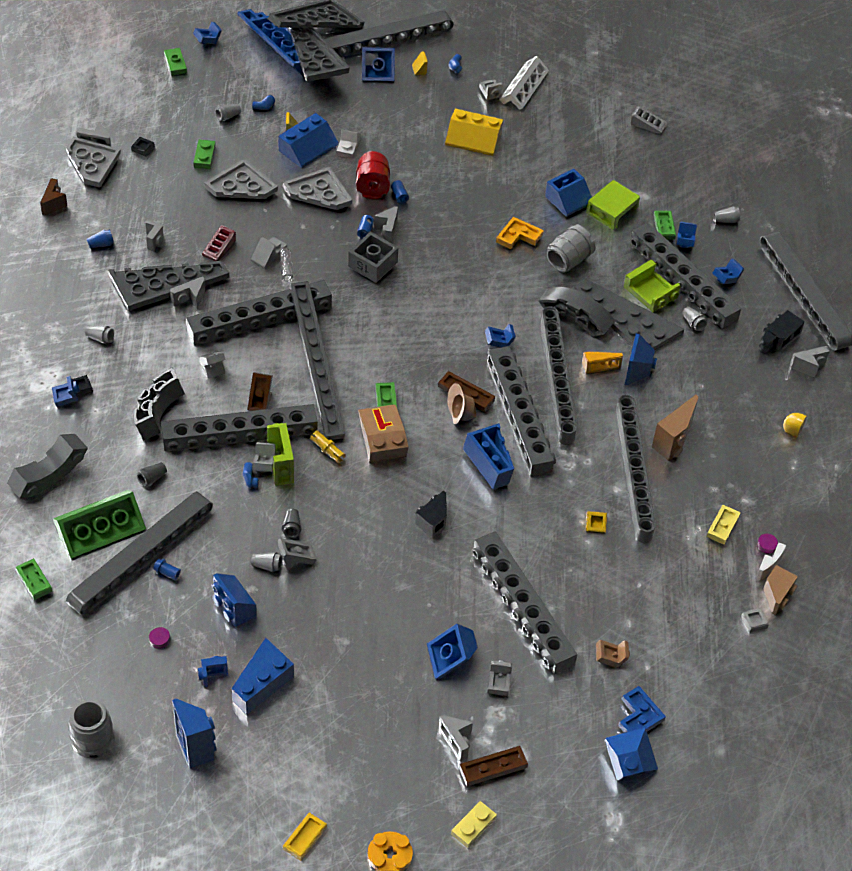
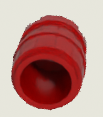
M371 151L365 153L358 161L356 189L365 198L379 199L383 194H387L390 189L389 162L380 152Z

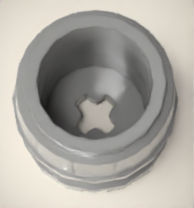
M571 225L566 232L556 237L548 246L546 256L550 264L560 272H567L579 265L583 259L593 254L596 249L595 242L590 240L591 234L580 225Z
M87 699L80 701L71 709L68 730L73 749L84 757H90V755L101 756L109 751L114 743V730L112 719L106 706L97 700Z

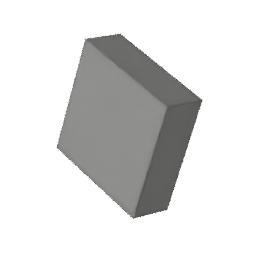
M761 608L742 612L741 617L749 633L768 628L769 623Z

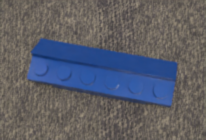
M251 9L238 11L237 15L303 77V70L290 30L288 28L276 27L268 20L269 16H266L263 12L254 13Z

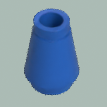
M104 229L87 238L90 249L111 246L110 244L114 243L110 229Z

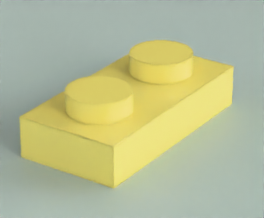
M722 505L706 537L725 545L741 512Z
M479 801L451 830V835L465 847L469 848L497 818V814Z

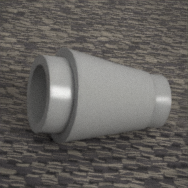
M239 104L219 105L215 109V115L219 121H226L241 113Z
M733 206L714 212L715 222L736 223V221H740L739 208H734Z
M686 307L683 310L682 314L693 330L701 331L706 327L707 320L705 315L691 307Z
M87 326L85 335L103 344H107L113 341L115 332L110 326Z
M277 552L252 555V566L272 572L280 571L282 568L283 558Z

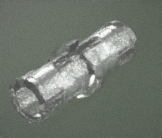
M283 248L280 250L281 261L279 267L282 270V280L290 282L293 280L292 269L294 264L291 260L290 249Z

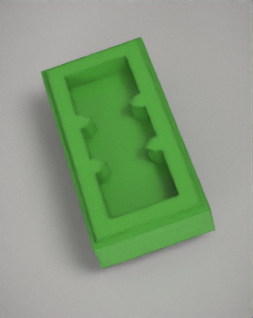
M180 48L164 50L170 74L187 73Z
M654 211L656 230L667 240H675L676 231L672 211Z
M34 558L15 567L33 600L53 592L51 585Z

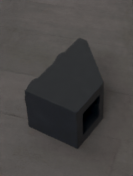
M444 490L440 494L434 495L426 505L420 506L415 513V524L431 538L446 527L447 501Z

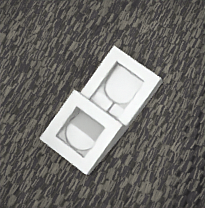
M778 543L773 557L764 556L755 581L760 582L770 575L774 567L779 564L786 545Z

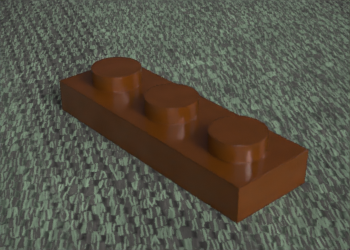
M450 371L438 382V388L449 392L453 384H459L463 393L474 399L475 408L486 412L495 401L493 394Z
M521 746L459 764V769L466 786L528 768V762Z

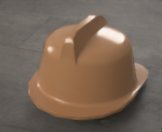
M453 384L449 389L447 398L453 423L458 424L460 421L475 419L474 399L465 395L459 384Z

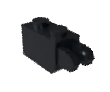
M789 310L779 314L771 324L768 323L763 329L762 343L759 344L760 352L767 353L772 348L775 350L785 348L801 334L805 321Z

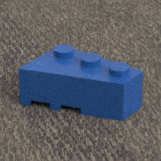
M499 423L467 433L463 446L465 453L492 489L508 485L514 471L509 451L506 450L504 444L505 439L500 432L501 427Z
M265 638L233 685L232 702L246 715L294 678V663Z

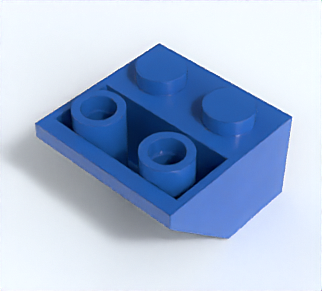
M575 169L547 181L545 197L566 217L587 207L588 200L592 198L585 178Z
M219 573L213 575V600L217 607L221 606L228 622L231 621L237 627L257 616L256 603L235 575Z

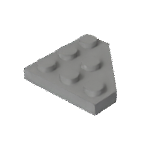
M73 137L66 147L67 154L85 184L101 187L121 155L119 148Z
M245 159L204 183L205 188L215 197L266 199L278 191L276 184Z
M330 167L283 182V188L291 199L335 210L352 205L351 197Z

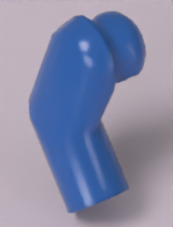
M247 462L244 464L242 473L245 484L250 489L252 487L258 488L259 479L252 478L253 464Z

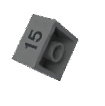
M369 232L348 252V267L377 283L398 263L399 248Z

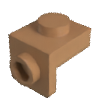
M599 640L596 643L597 662L618 668L629 659L628 641L624 640L619 645Z

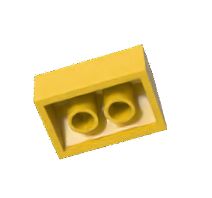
M455 109L450 119L445 145L493 156L502 135L503 119Z

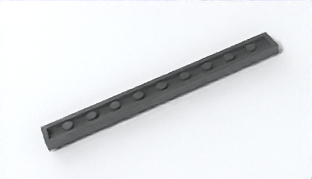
M309 282L290 283L324 435L328 440L345 438V431Z

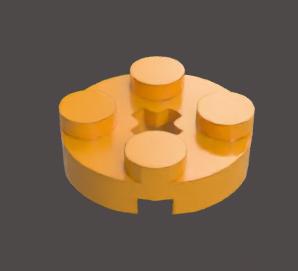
M391 831L377 833L368 846V862L376 871H404L411 865L413 850L406 835ZM393 850L396 855H393L392 858H387L388 856L384 852Z

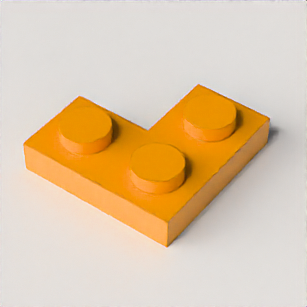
M512 217L496 237V243L512 249L516 242L521 239L535 246L543 236L544 230Z

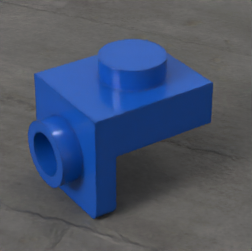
M211 22L209 29L195 28L193 34L202 44H216L222 30L215 22Z
M680 222L677 245L683 248L694 247L697 224Z
M730 259L726 267H716L712 274L722 284L736 283L744 268L735 259Z
M508 324L504 330L489 326L485 330L488 345L507 347L516 338L512 324Z
M71 376L66 377L67 383L52 387L56 407L78 401L79 385L77 381L74 382Z
M213 656L201 659L202 667L198 668L199 681L203 680L204 687H208L207 677L228 674L227 656Z

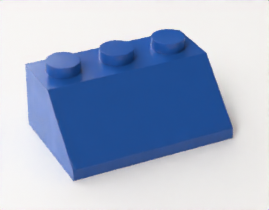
M317 113L278 136L279 152L300 168H303L339 145L328 122Z
M173 699L175 730L189 768L214 761V751H217L214 741L216 737L212 717H207L205 710L179 699Z

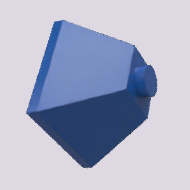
M362 47V81H395V48Z
M637 333L624 385H630L648 377L651 368L655 369L656 366L655 350Z
M455 624L427 643L435 679H441L471 658L478 648L473 630L460 624Z
M646 728L605 738L617 781L658 770Z

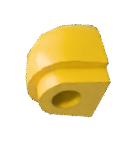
M801 413L789 414L783 423L786 433L798 438L807 416Z

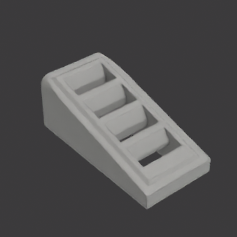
M637 106L632 114L630 124L661 135L667 122L646 109Z

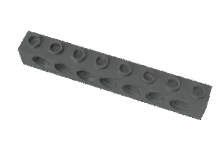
M646 223L632 230L630 244L644 258L652 259L656 263L655 268L663 273L674 285L679 283L681 285L680 291L691 302H694L703 313L710 317L715 324L724 329L739 320L742 308L653 226Z
M325 280L309 283L315 311L332 307V294ZM291 289L187 317L186 325L193 344L197 345L297 317Z
M510 346L488 350L487 363L530 477L552 473L553 466L556 464L555 454L550 451L549 439L545 438L544 426L542 423H539L538 411L534 409L533 398L527 392V383L522 379V370L516 364L515 353H512Z
M308 404L161 421L164 451L266 440L267 426L276 423L287 424L289 437L311 435L318 430L315 405Z
M494 531L475 539L474 548L472 549L474 557L477 560L479 559L483 571L486 575L489 574L492 579L494 588L502 594L503 602L511 608L513 617L522 625L524 634L530 637L535 651L539 652L543 657L546 668H550L553 674H557L575 666L578 654L497 532Z

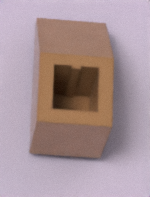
M778 565L774 567L768 576L763 589L771 612L774 615L777 614L779 609L784 610L789 601L787 597L789 595L793 596L798 587L795 584L798 576Z

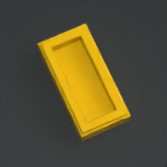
M309 812L284 843L283 850L302 861L326 830L327 823Z

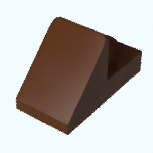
M51 178L40 201L42 215H48L67 207L66 194L61 193L58 179Z
M253 372L247 410L268 409L272 396L270 390L273 375Z

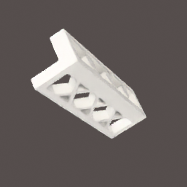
M538 56L524 64L499 99L503 104L512 101L519 110L525 106L549 71ZM537 66L542 70V73H538ZM530 76H534L535 83L531 82ZM524 85H527L528 92L524 91ZM516 95L521 96V102L516 98Z

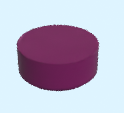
M767 533L762 534L757 542L758 549L766 554L775 552L778 545L777 538Z
M157 627L149 634L150 644L156 649L165 648L170 643V633L166 628Z

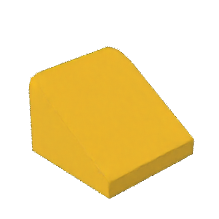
M424 51L419 54L412 64L415 75H425L427 73L428 61Z
M290 112L286 113V131L298 124Z
M587 511L586 531L606 533L607 513Z

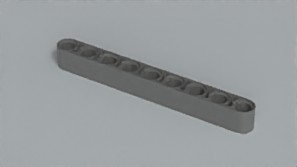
M438 11L324 40L340 57L361 53L362 47L382 48L447 32L453 28L454 23L446 11Z
M779 232L762 236L760 238L762 249L832 350L836 351L852 346V334Z
M546 307L542 310L541 332L557 436L561 444L571 445L575 441L577 424L559 313L554 307Z
M622 395L618 400L616 416L634 533L639 542L648 543L653 538L655 519L636 402L632 396Z
M197 491L192 493L68 594L66 602L79 614H87L207 516L213 508V503Z

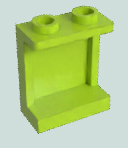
M612 180L588 200L586 213L614 230L618 226L619 218L631 208L636 210L639 207L640 196Z
M651 259L626 274L623 287L650 311L654 312L657 309L663 308L670 301L676 300L680 294L681 285L676 283L672 286L655 271L656 263Z
M276 423L268 425L267 443L275 444V451H280V455L273 456L274 484L277 486L294 483V457L287 424Z

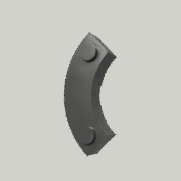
M550 287L538 300L543 309L554 307L558 310L559 315L566 316L568 314L576 318V322L586 329L591 337L605 334L615 322L610 312L597 301L571 288Z
M173 367L152 380L153 384L148 389L144 388L137 398L138 404L134 408L133 417L143 441L161 433L159 425L163 412L173 401L185 395Z
M61 434L54 445L46 452L47 456L38 463L33 461L27 465L14 468L7 484L19 498L33 497L69 474L84 459L88 447L76 434Z

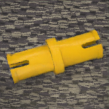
M319 430L313 433L315 437L311 435L310 440L317 444L324 454H328L333 458L336 463H341L343 461L341 457H346V454L338 449L332 440H328L322 435Z

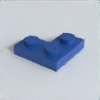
M640 686L622 696V701L632 712L631 715L619 722L618 726L624 733L646 728L648 732L665 721L666 716Z

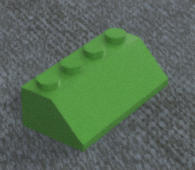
M125 490L53 518L59 537L70 558L146 529L134 493L130 490Z

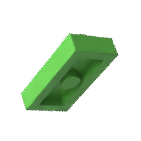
M198 140L193 162L194 168L211 169L216 147L215 141Z
M394 382L376 383L377 407L394 404L397 407Z

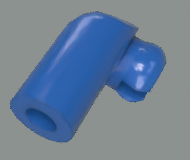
M456 54L449 62V68L452 71L454 70L456 74L462 70V66L459 63L462 57L459 54Z
M268 95L261 102L253 101L252 110H269L274 105L275 98L272 95Z

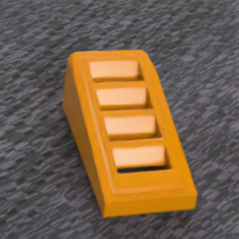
M583 352L582 365L585 373L619 369L622 365L623 354Z

